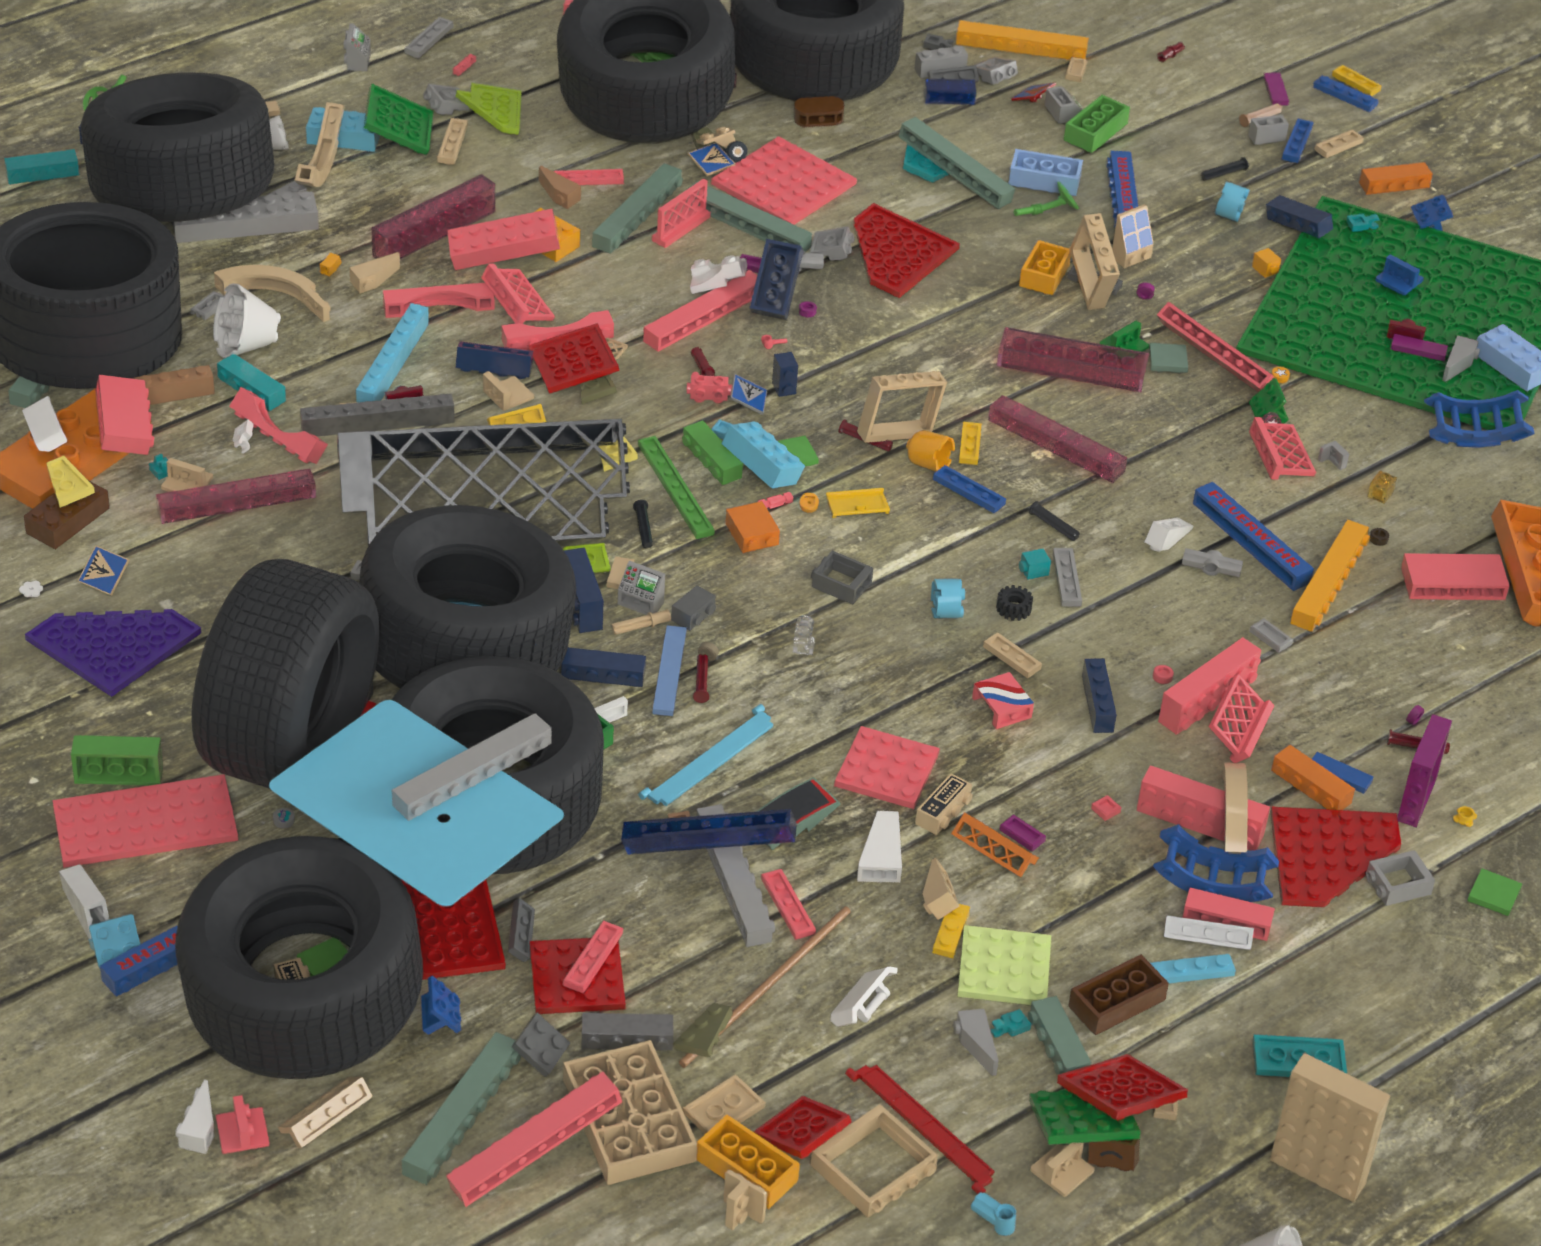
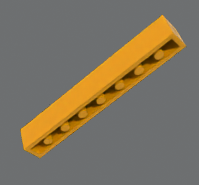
M960 20L956 45L1071 60V57L1086 59L1089 38Z
M1347 519L1294 607L1290 624L1313 632L1316 625L1320 626L1323 613L1327 614L1330 602L1333 603L1336 598V591H1340L1343 586V579L1347 580L1350 568H1354L1357 557L1360 558L1363 552V546L1368 545L1370 539L1368 526Z

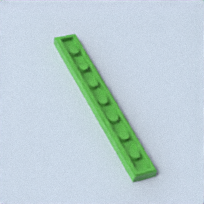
M652 436L639 439L638 446L695 538L700 539L714 535L715 529L657 437Z

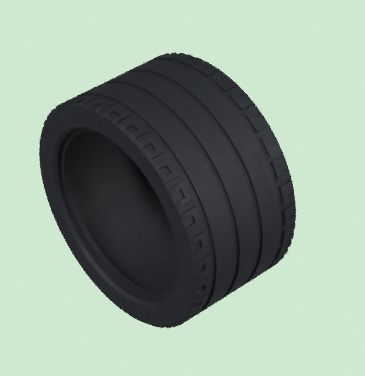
M73 202L30 210L8 220L0 226V363L5 368L18 376L43 385L71 389L96 388L99 375L130 379L147 375L164 365L178 350L182 340L178 245L174 235L161 222L143 212L124 206L98 202Z

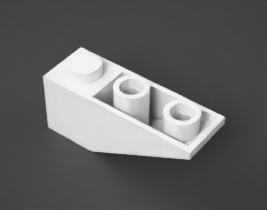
M204 1080L201 1087L196 1089L194 1101L191 1106L187 1107L183 1123L178 1124L176 1129L179 1148L206 1154L214 1138L208 1080Z

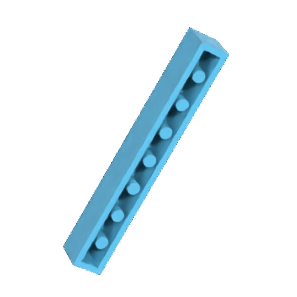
M410 304L357 387L356 402L382 400L385 392L391 386L429 325L428 307Z

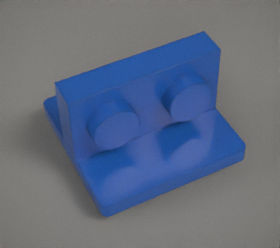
M1443 194L1411 206L1420 229L1429 226L1443 231L1441 222L1453 217V213Z
M1389 255L1386 257L1383 272L1376 277L1375 281L1399 294L1406 295L1423 282L1424 278L1419 275L1420 270Z
M429 977V992L421 996L423 1031L429 1035L447 1025L455 1033L460 1032L461 1016L458 995L451 992L445 987L443 982L438 981L435 977Z

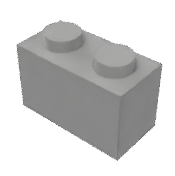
M1283 115L1252 118L1248 136L1255 145L1286 141L1289 124Z

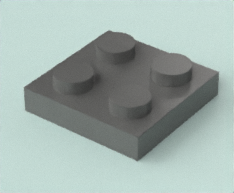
M537 1012L529 1020L511 1047L546 1077L559 1061L570 1042Z

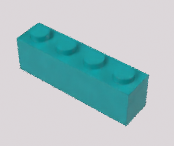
M75 149L4 158L9 184L79 176V165Z
M231 354L217 363V376L221 381H224L237 391L242 387L253 392L264 400L266 410L271 411L286 402L284 385L236 354Z

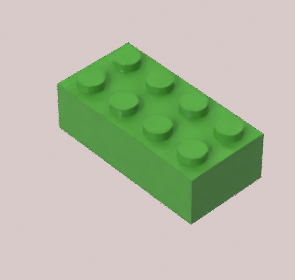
M1101 95L1066 123L1064 141L1078 146L1087 152H1094L1128 124L1130 107L1105 95Z
M74 735L71 750L74 784H161L163 759L160 737Z

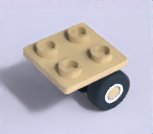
M720 127L715 130V133L711 134L709 132L700 135V139L696 140L698 144L705 145L714 141L723 146L724 152L734 162H740L742 159H745L748 153L744 143L735 141L733 135L736 133L735 129H729V127Z

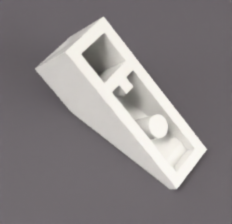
M1178 517L1153 521L1145 543L1149 544L1150 548L1157 552L1168 550L1193 529V525Z

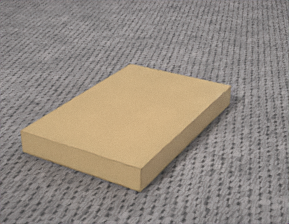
M735 1074L683 1107V1113L706 1134L726 1114L742 1123L764 1109L766 1102Z

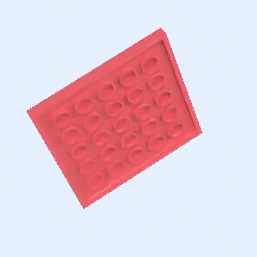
M778 136L746 156L745 159L735 163V166H731L711 178V184L747 204L795 225L855 186L857 178Z

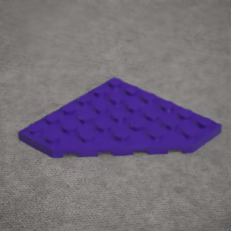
M164 609V612L152 613L151 610H135V613L122 614V611H105L103 615H93V612H76V616H64V613H55L25 634V640L112 697L200 635L201 627L173 609Z

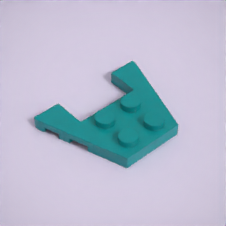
M907 144L902 169L930 182H935L950 175Z

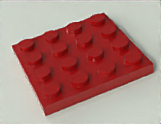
M598 323L528 345L529 350L533 351L534 363L549 394L620 371L619 365Z
M591 938L530 941L535 1014L537 1012L539 1014L626 1010L619 940L584 993L563 986V980Z
M1129 1054L1059 1074L1057 1078V1083L1066 1088L1067 1091L1074 1093L1082 1100L1087 1101L1116 1120L1124 1119L1133 1114H1140L1149 1109H1156L1168 1103H1176L1178 1100L1187 1098L1188 1094L1187 1088Z

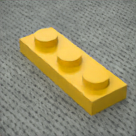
M1341 65L1332 72V77L1366 95L1373 96L1381 91L1382 86L1344 65Z
M538 404L487 418L488 425L542 423L546 422L542 405Z
M963 422L959 463L978 465L981 423Z
M959 904L958 908L944 916L933 946V954L954 959L964 925L970 913V906Z

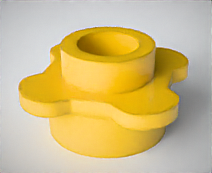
M1468 806L1458 808L1457 815L1453 816V820L1456 823L1467 827L1473 826V820L1477 818V814Z

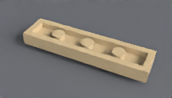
M450 119L438 154V163L455 165L468 127V120Z

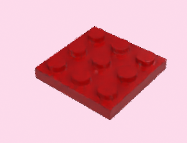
M801 1096L753 1132L779 1150L803 1159L819 1146L825 1144L835 1134L841 1132L852 1121L847 1113Z

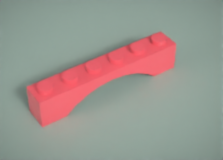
M486 283L383 290V307L386 318L403 317L411 303L426 307L455 305L475 311L495 310V296Z
M609 310L592 312L577 322L559 327H535L522 323L502 325V342L504 347L529 350L528 345L598 323L605 338H614V322Z
M240 387L229 406L235 410L234 414L236 416L250 420L254 424L253 427L261 428L260 432L268 437L271 435L273 437L272 441L281 446L284 444L286 446L285 450L294 455L297 453L299 455L298 459L307 464L309 461L317 464L328 446L323 440L306 431L297 433L281 431L269 417L264 400L247 389Z

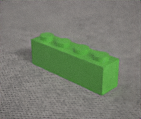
M704 421L683 428V444L692 451L693 455L702 462L703 466L722 485L742 478L743 463L721 444L722 440Z

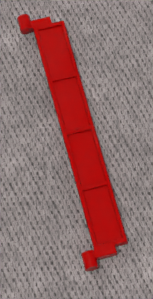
M865 1065L857 1071H854L852 1068L846 1071L845 1075L853 1082L860 1078L974 1182L971 1189L976 1194L986 1192L984 1187L992 1182L991 1176L994 1175L995 1171L877 1065L871 1068Z

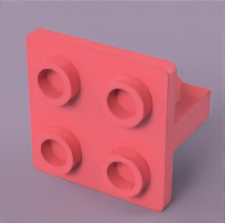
M242 1095L233 1097L234 1112L216 1115L223 1154L269 1146L263 1108L249 1109V1104H244Z

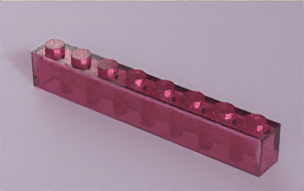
M1002 395L990 405L989 421L1111 483H1114L1125 473L1127 457Z
M310 468L156 494L157 511L161 524L316 498V484Z

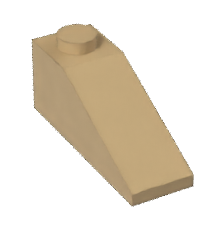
M397 252L349 267L351 284L359 293L376 289L400 269V254Z
M934 858L931 862L923 890L925 900L923 906L929 915L933 913L939 920L960 905L947 871Z

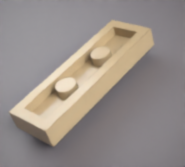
M1351 129L1316 144L1315 151L1328 158L1363 143L1364 137Z
M998 632L984 641L983 647L1026 678L1031 677L1042 668L1041 662Z

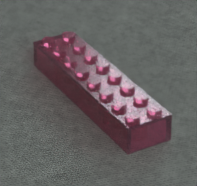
M480 174L371 227L372 257L378 259L398 252L400 259L448 236L447 230L469 226L495 213V183L483 174Z
M1005 327L999 347L997 366L1133 392H1142L1149 353Z

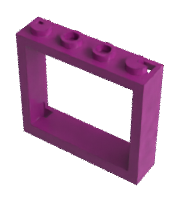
M1432 714L1411 763L1397 817L1398 822L1417 828L1437 780L1453 720Z

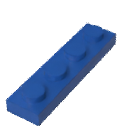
M1322 75L1313 83V88L1367 112H1371L1378 106V99L1359 92L1357 89L1350 88L1341 82L1334 81L1327 76Z
M1297 119L1283 152V160L1299 162L1314 122Z
M946 465L933 474L934 481L992 513H996L1006 504V498Z

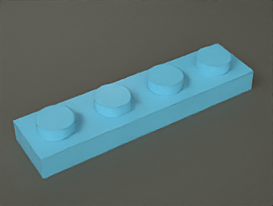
M1230 954L1151 963L1169 983L1235 976L1236 971Z

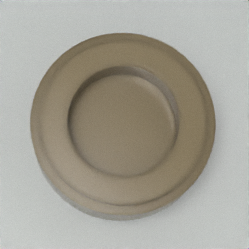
M702 642L698 648V654H706L708 661H714L719 654V649L710 642Z

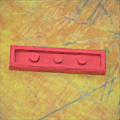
M622 169L553 171L579 185L624 184Z
M782 869L761 874L763 884L795 940L815 935L816 928Z
M603 921L563 980V986L584 993L622 936L623 928Z

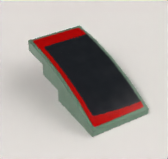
M813 777L782 793L747 818L745 823L773 851L787 838L791 841L804 829L810 831L841 804Z

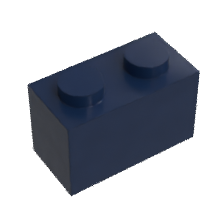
M793 353L774 354L772 384L778 397L796 394L798 363Z

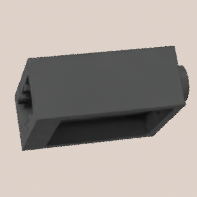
M831 551L827 557L825 556L822 559L821 564L813 569L811 573L812 587L853 605L872 583L873 567ZM835 570L854 578L850 585L828 577V574Z

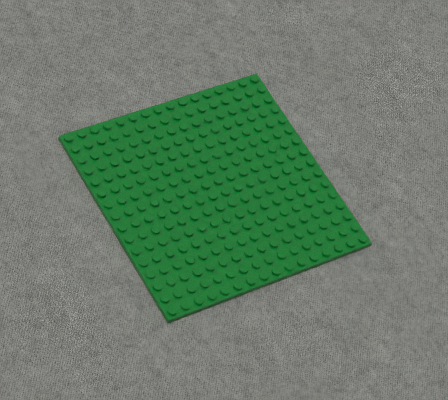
M1321 196L1315 208L1332 214L1333 230L1321 238H1316L1303 232L1300 233L1237 344L1236 350L1245 356L1434 414V407L1424 403V399L1438 392L1456 399L1484 400L1500 397L1519 390L1529 399L1520 404L1524 421L1540 385L1525 391L1479 357L1473 360L1470 367L1448 381L1442 380L1457 335L1477 340L1478 336L1504 324L1541 351V260L1431 227L1420 229L1417 223ZM1364 214L1366 217L1376 214L1379 217V221L1374 222L1377 223L1378 228L1371 229L1369 227L1368 230L1352 232L1346 222L1347 216ZM1389 255L1420 270L1419 275L1424 278L1423 282L1406 295L1399 294L1375 281L1376 277L1383 272L1386 257ZM1404 319H1411L1416 325L1426 327L1423 340L1448 345L1445 360L1440 361L1391 350L1393 339L1386 338L1390 320L1401 322ZM1513 407L1500 410L1503 428L1516 424ZM1443 411L1444 417L1452 419L1451 412ZM1493 412L1479 413L1481 428L1495 430ZM1459 413L1460 422L1473 426L1471 414Z

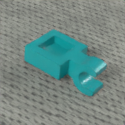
M1364 214L1347 216L1346 222L1352 232L1368 230L1369 227L1376 229L1378 225L1374 221H1379V217L1376 214L1366 217Z
M1018 1009L1001 1015L1000 1019L992 1021V1025L995 1028L990 1029L995 1038L1005 1033H1009L1013 1037L1030 1031L1032 1024L1024 1013Z

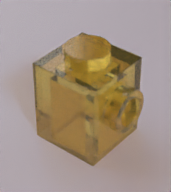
M1379 471L1370 483L1367 497L1385 504L1394 492L1397 477Z

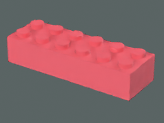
M553 209L447 230L450 256L455 270L560 249Z
M1242 637L1163 693L1158 722L1177 735L1183 730H1187L1197 720L1200 721L1205 714L1214 711L1220 705L1234 675L1239 673L1248 684L1256 680L1258 665L1261 661V649ZM1237 684V685H1238L1239 692H1240V691H1241V687H1240L1239 684Z
M1151 765L1149 766L1141 783L1136 811L1176 825L1179 824L1181 827L1224 841L1225 791ZM1249 799L1247 850L1253 851L1258 849L1264 837L1270 806Z

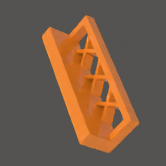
M965 812L951 833L1019 877H1022L1030 863L1035 865L1039 857ZM967 823L971 826L972 835L964 837L959 832L964 824ZM986 835L989 845L980 847L977 837ZM1004 846L1006 856L997 858L994 848ZM1020 856L1025 859L1019 870L1013 868L1011 858Z

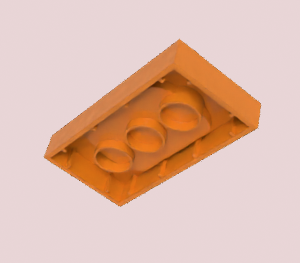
M1500 499L1491 515L1522 619L1526 623L1538 627L1541 626V507Z

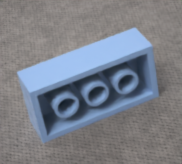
M1015 149L1010 168L1009 184L1015 187L1059 193L1057 186L1059 181L1070 195L1076 196L1083 160Z
M1504 324L1478 336L1477 348L1480 349L1479 358L1525 391L1541 384V351Z

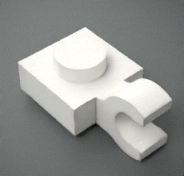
M246 420L235 428L234 447L241 446L243 454L250 449L248 440L253 435L254 424L250 420Z

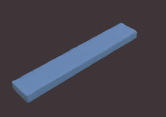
M668 625L666 627L653 714L673 716L687 627Z

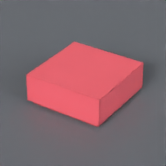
M1108 795L1092 803L1091 809L1104 821L1121 813L1122 808Z

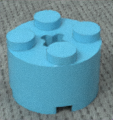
M1226 182L1215 214L1238 222L1245 206V199H1247L1250 190Z
M934 579L931 585V601H933L934 605L931 608L933 618H963L964 608L961 606V600H965V589L962 588L961 579Z

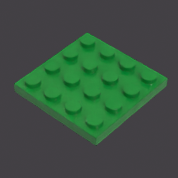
M371 84L368 90L363 128L379 134L385 139L397 142L401 146H406L417 153L427 155L430 148L433 110L375 84Z
M1066 1089L1057 1092L1042 1090L1037 1093H1030L1029 1102L1048 1145L1140 1139V1129L1133 1115L1121 1120L1113 1119L1110 1115L1102 1110H1098L1092 1104L1082 1100L1079 1096Z

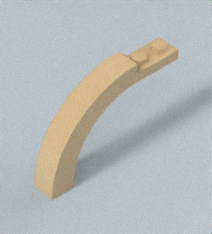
M326 103L314 155L308 165L298 164L295 177L297 184L320 187L328 177L338 148V136L345 108L344 105Z
M242 265L214 272L215 287L224 296L227 292L224 289L233 283L241 285L246 290H275L297 298L323 322L330 320V305L316 292L315 283L297 272L270 265Z
M1224 763L1221 777L1224 780L1225 787L1224 851L1247 852L1248 790L1246 764Z

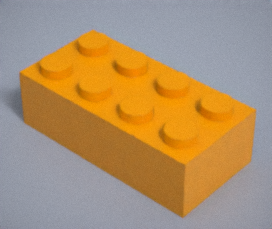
M727 1114L697 1141L698 1162L723 1179H725V1173L731 1170L741 1174L751 1183L761 1186L767 1192L766 1208L768 1210L798 1182L800 1163Z

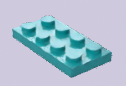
M1253 1035L1252 1042L1256 1075L1291 1077L1292 1070L1304 1053L1348 1074L1343 1039Z

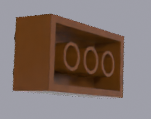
M89 481L94 486L95 493L61 508L59 507L56 494L53 493L24 515L26 534L56 550L110 509L108 490Z
M1140 954L1072 988L1068 1007L1096 1036L1165 1001L1169 982Z

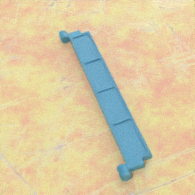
M759 704L752 709L754 717L655 790L651 791L648 787L638 793L640 799L644 800L648 797L655 804L661 802L668 806L773 727V723L770 722L771 717L763 712L765 707Z

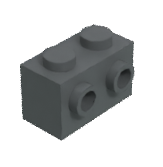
M696 585L672 605L671 620L682 627H687L689 631L692 630L695 626L700 625L707 616L714 613L716 609V596Z

